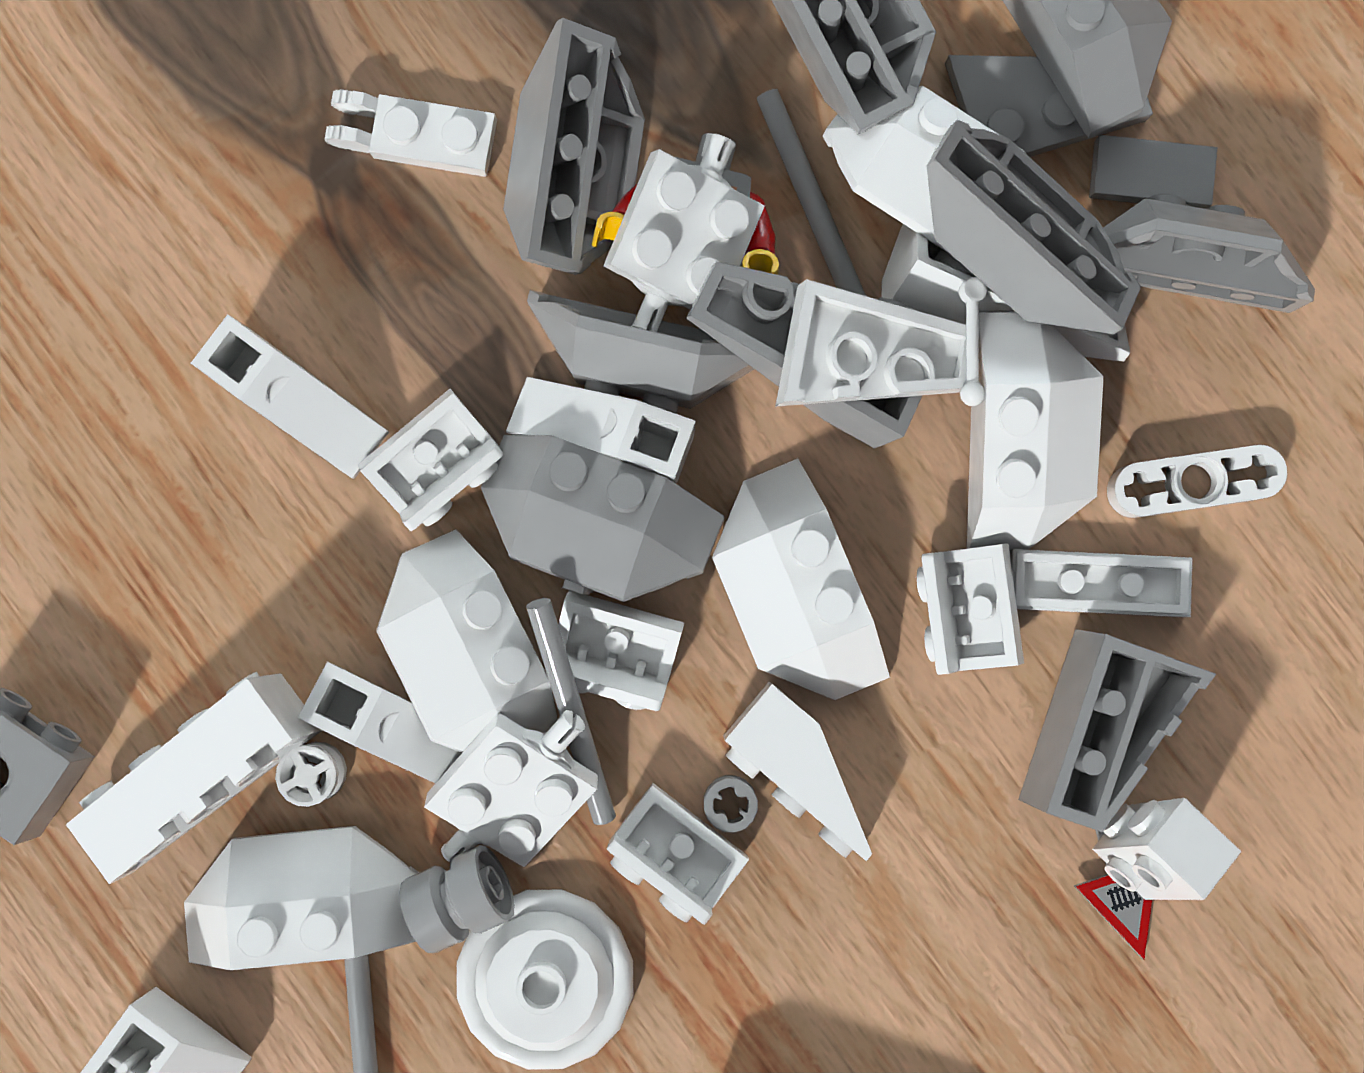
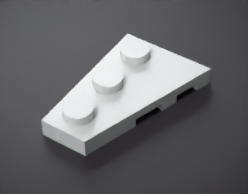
M807 279L797 286L775 407L958 393L963 385L966 384L965 324Z

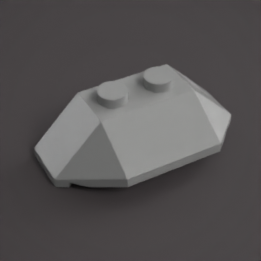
M772 0L824 101L855 132L860 134L914 105L936 33L920 0Z
M1002 0L1088 139L1141 114L1172 23L1159 0Z
M561 18L556 22L520 93L503 210L523 261L577 275L585 271L593 261L607 252L613 244L614 240L604 239L598 243L597 248L591 245L598 217L606 212H612L619 200L636 184L645 118L631 79L618 57L621 55L616 38L565 18Z
M960 120L954 122L948 128L926 165L935 241L1025 321L1115 334L1122 330L1141 287L1133 274L1125 273L1119 252L1099 221L1012 140L985 129H973L968 123Z
M1159 194L1153 195L1149 199L1145 198L1103 227L1119 252L1125 273L1133 274L1140 287L1291 313L1314 301V286L1282 238L1265 219L1244 216L1245 211L1242 208L1231 205H1214L1208 209L1186 206V200L1179 196Z
M533 290L529 291L527 302L534 316L576 383L585 385L584 389L616 396L623 393L643 398L642 402L676 414L678 406L691 409L754 370L753 367L701 329L661 321L657 332L631 327L637 317L636 314L552 296Z
M548 435L503 436L499 447L504 454L496 461L498 464L497 470L488 480L482 483L481 490L510 559L623 602L661 589L684 578L689 579L703 574L724 521L722 514L667 477L558 437Z

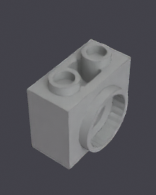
M0 688V758L6 762L9 769L7 783L4 785L0 782V836L12 845H17L42 835L95 756L79 746L82 740L75 732L55 722L46 724L29 712L32 708L29 701L13 691Z

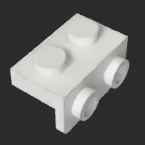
M449 389L359 463L358 467L362 474L400 514L403 524L410 531H413L422 523L425 526H429L441 519L451 508V499L467 485L474 488L488 480L498 468L496 461L504 453L454 392Z
M999 544L922 554V567H919L917 570V588L921 600L928 604L930 626H927L925 629V649L929 660L935 662L937 674H951L965 670L1024 664L1009 545Z
M569 590L563 603L558 626L578 692H590L611 698L629 709L642 710L646 708L659 711L671 674L684 622Z
M652 783L611 837L606 848L614 855L610 864L622 876L636 885H639L645 879L663 893L659 898V902L670 913L686 923L693 916L704 925L713 915L712 908L749 860L748 855L654 783Z

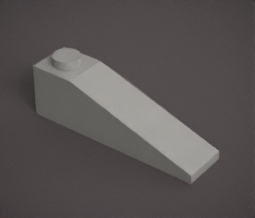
M716 261L712 265L686 319L779 387L797 286L800 284L790 282L786 276ZM880 297L879 299H877V300H881V301H884V302H888V303H891V304H895V305H898V306H902V307H905V308L912 309L911 307L907 306L906 304H904V303H902V302H900V301H896V300H892V299H887V298H882V297ZM922 395L803 405L824 421L875 449L904 437Z

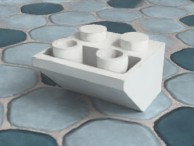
M155 987L129 1005L81 1073H242L252 1057L166 993Z

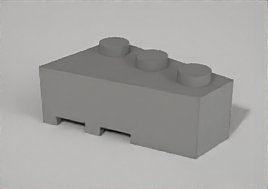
M1075 629L1018 800L1047 814L1103 832L1148 770L1144 764L1165 735L1171 737L1182 722L1178 718L1197 690L1199 688L1206 689L1216 674L1107 634Z

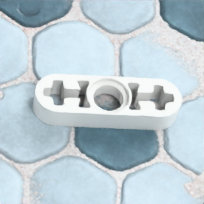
M1253 445L1138 462L1118 469L1111 476L1107 485V497L1110 505L1116 512L1129 518L1254 501L1271 497L1282 489L1287 479V466L1278 451L1265 445ZM1252 458L1255 466H1265L1267 471V477L1258 480L1257 485L1254 480L1250 479L1228 483L1227 472L1251 466ZM1190 465H1198L1204 468L1211 479L1210 490L1201 499L1189 496L1181 484L1182 474ZM1162 468H1166V476L1164 475ZM1133 474H1136L1137 480L1141 484L1165 480L1166 492L1142 497V507H1139L1136 497H1126L1124 486L1132 484L1134 482ZM1168 496L1171 499L1172 504L1167 503Z

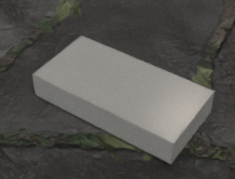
M1099 135L1094 141L1089 198L1139 203L1153 195L1167 194L1185 199L1186 206L1208 209L1212 206L1218 147Z

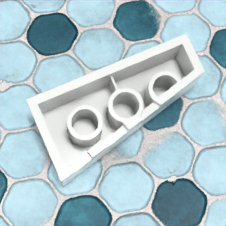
M254 672L231 687L226 692V695L212 707L197 713L177 729L179 733L162 747L157 745L135 759L128 766L131 772L114 785L110 781L82 799L79 804L84 810L66 825L106 881L111 884L134 873L276 766L287 752L304 745L322 730L298 718L304 704L281 673L259 676L257 672Z

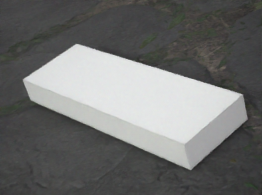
M1023 549L1009 550L1017 609L1191 617V557Z

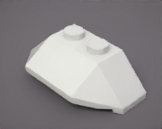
M919 86L913 106L898 112L860 134L855 132L837 114L826 128L823 138L828 147L833 148L837 163L853 192L948 252L934 238L926 165L948 128L957 120L968 123L973 129H985L993 133L996 132L926 87Z
M979 311V383L984 387L985 397L979 405L971 406L967 549L1008 544L1009 550H1029L1097 497L1104 376L1052 325L1025 321L1015 311Z
M799 459L744 480L712 559L757 668L833 700L890 678L870 611L828 511Z
M453 530L403 553L400 557L376 631L430 740L463 753L498 712L523 728L546 733L558 720L551 685L493 568L457 530Z
M356 826L231 839L184 901L189 963L226 970H240L357 958L416 942L405 923L400 906L399 892L401 883L406 878L419 872L411 866L408 867L388 849Z

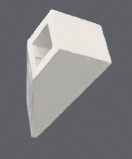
M228 314L191 362L193 366L236 398L352 479H355L360 472L358 464L373 453L389 433V431L288 356Z
M527 377L506 432L511 435L555 436L667 477L677 484L694 438L696 421L638 400Z
M329 662L326 663L298 716L299 719L347 743L434 783L441 778L462 754V752L430 740L412 702Z
M768 682L723 735L724 740L732 746L726 757L752 779L759 771L765 774L778 786L772 793V796L796 817L800 818L806 810L824 825L818 835L843 857L846 858L854 850L867 861L872 852L820 724L772 683Z

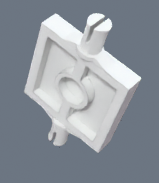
M712 134L700 166L688 165L660 149L650 153L603 267L631 280L645 294L635 322L631 327L657 332L668 305L684 306L691 310L712 265L716 261L740 266L764 205L736 191L722 178L732 150L736 146L732 140L725 141L726 137Z
M564 711L562 716L546 733H541L523 728L498 712L427 792L424 808L459 829L441 848L442 855L448 862L451 858L475 848L478 844H483L525 867L597 790L598 775L575 761L566 750V747L585 729L583 720L577 714L573 718L572 711Z

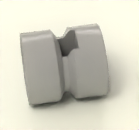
M479 845L451 858L450 870L446 871L440 866H433L406 878L400 886V906L405 923L414 940L427 953L435 954L464 941L469 935V929L474 933H483L510 921L514 916L515 905L508 877L495 854L486 846Z

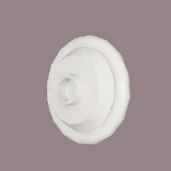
M562 889L525 890L513 896L515 905L514 916L510 921L483 933H474L469 930V935L457 960V1000L470 1032L494 1056L527 1070L564 1069L596 1055L621 1029L634 996L633 959L620 928L594 902Z

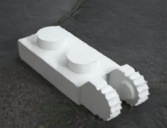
M342 89L333 91L331 106L347 114L372 117L375 120L372 134L358 128L342 125L327 126L324 139L328 144L338 148L370 153L374 159L483 177L488 175L497 125L495 113L379 94V98L358 91Z

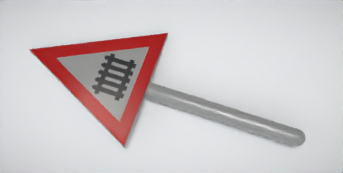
M1095 830L1099 841L1105 833ZM1108 874L1074 885L1084 898L1144 960L1152 900H1145L1138 892H1132L1123 888Z

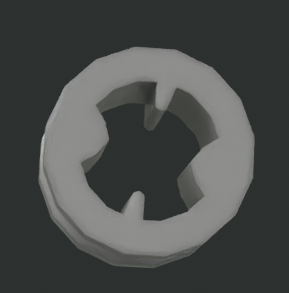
M724 775L715 779L708 786L704 795V811L708 821L715 828L724 832H738L747 828L756 816L758 800L753 787L745 779L736 775ZM727 787H733L737 797L747 796L748 799L747 808L739 807L738 810L741 816L735 819H727L724 810H714L713 807L714 798L721 800L722 794L719 791Z

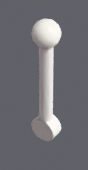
M977 277L967 279L959 287V296L966 303V384L961 388L960 397L969 406L979 405L985 397L984 387L979 383V301L986 296L987 288Z

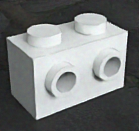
M1186 798L1163 801L1151 800L1147 803L1131 805L1122 804L1103 832L1105 834L1093 847V850L1107 863L1105 866L1107 874L1123 888L1132 892H1138L1145 900H1205L1242 852Z

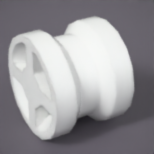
M312 742L291 749L281 758L276 768L275 780L279 792L287 801L296 806L309 807L331 798L341 790L346 780L347 766L343 755L337 748L325 742ZM306 758L308 759L309 762L316 763L317 765L315 766V765L312 764V763H308L307 760H306ZM322 773V778H321V780H320L321 786H320L319 783H317V782L319 781V779H320V774Z

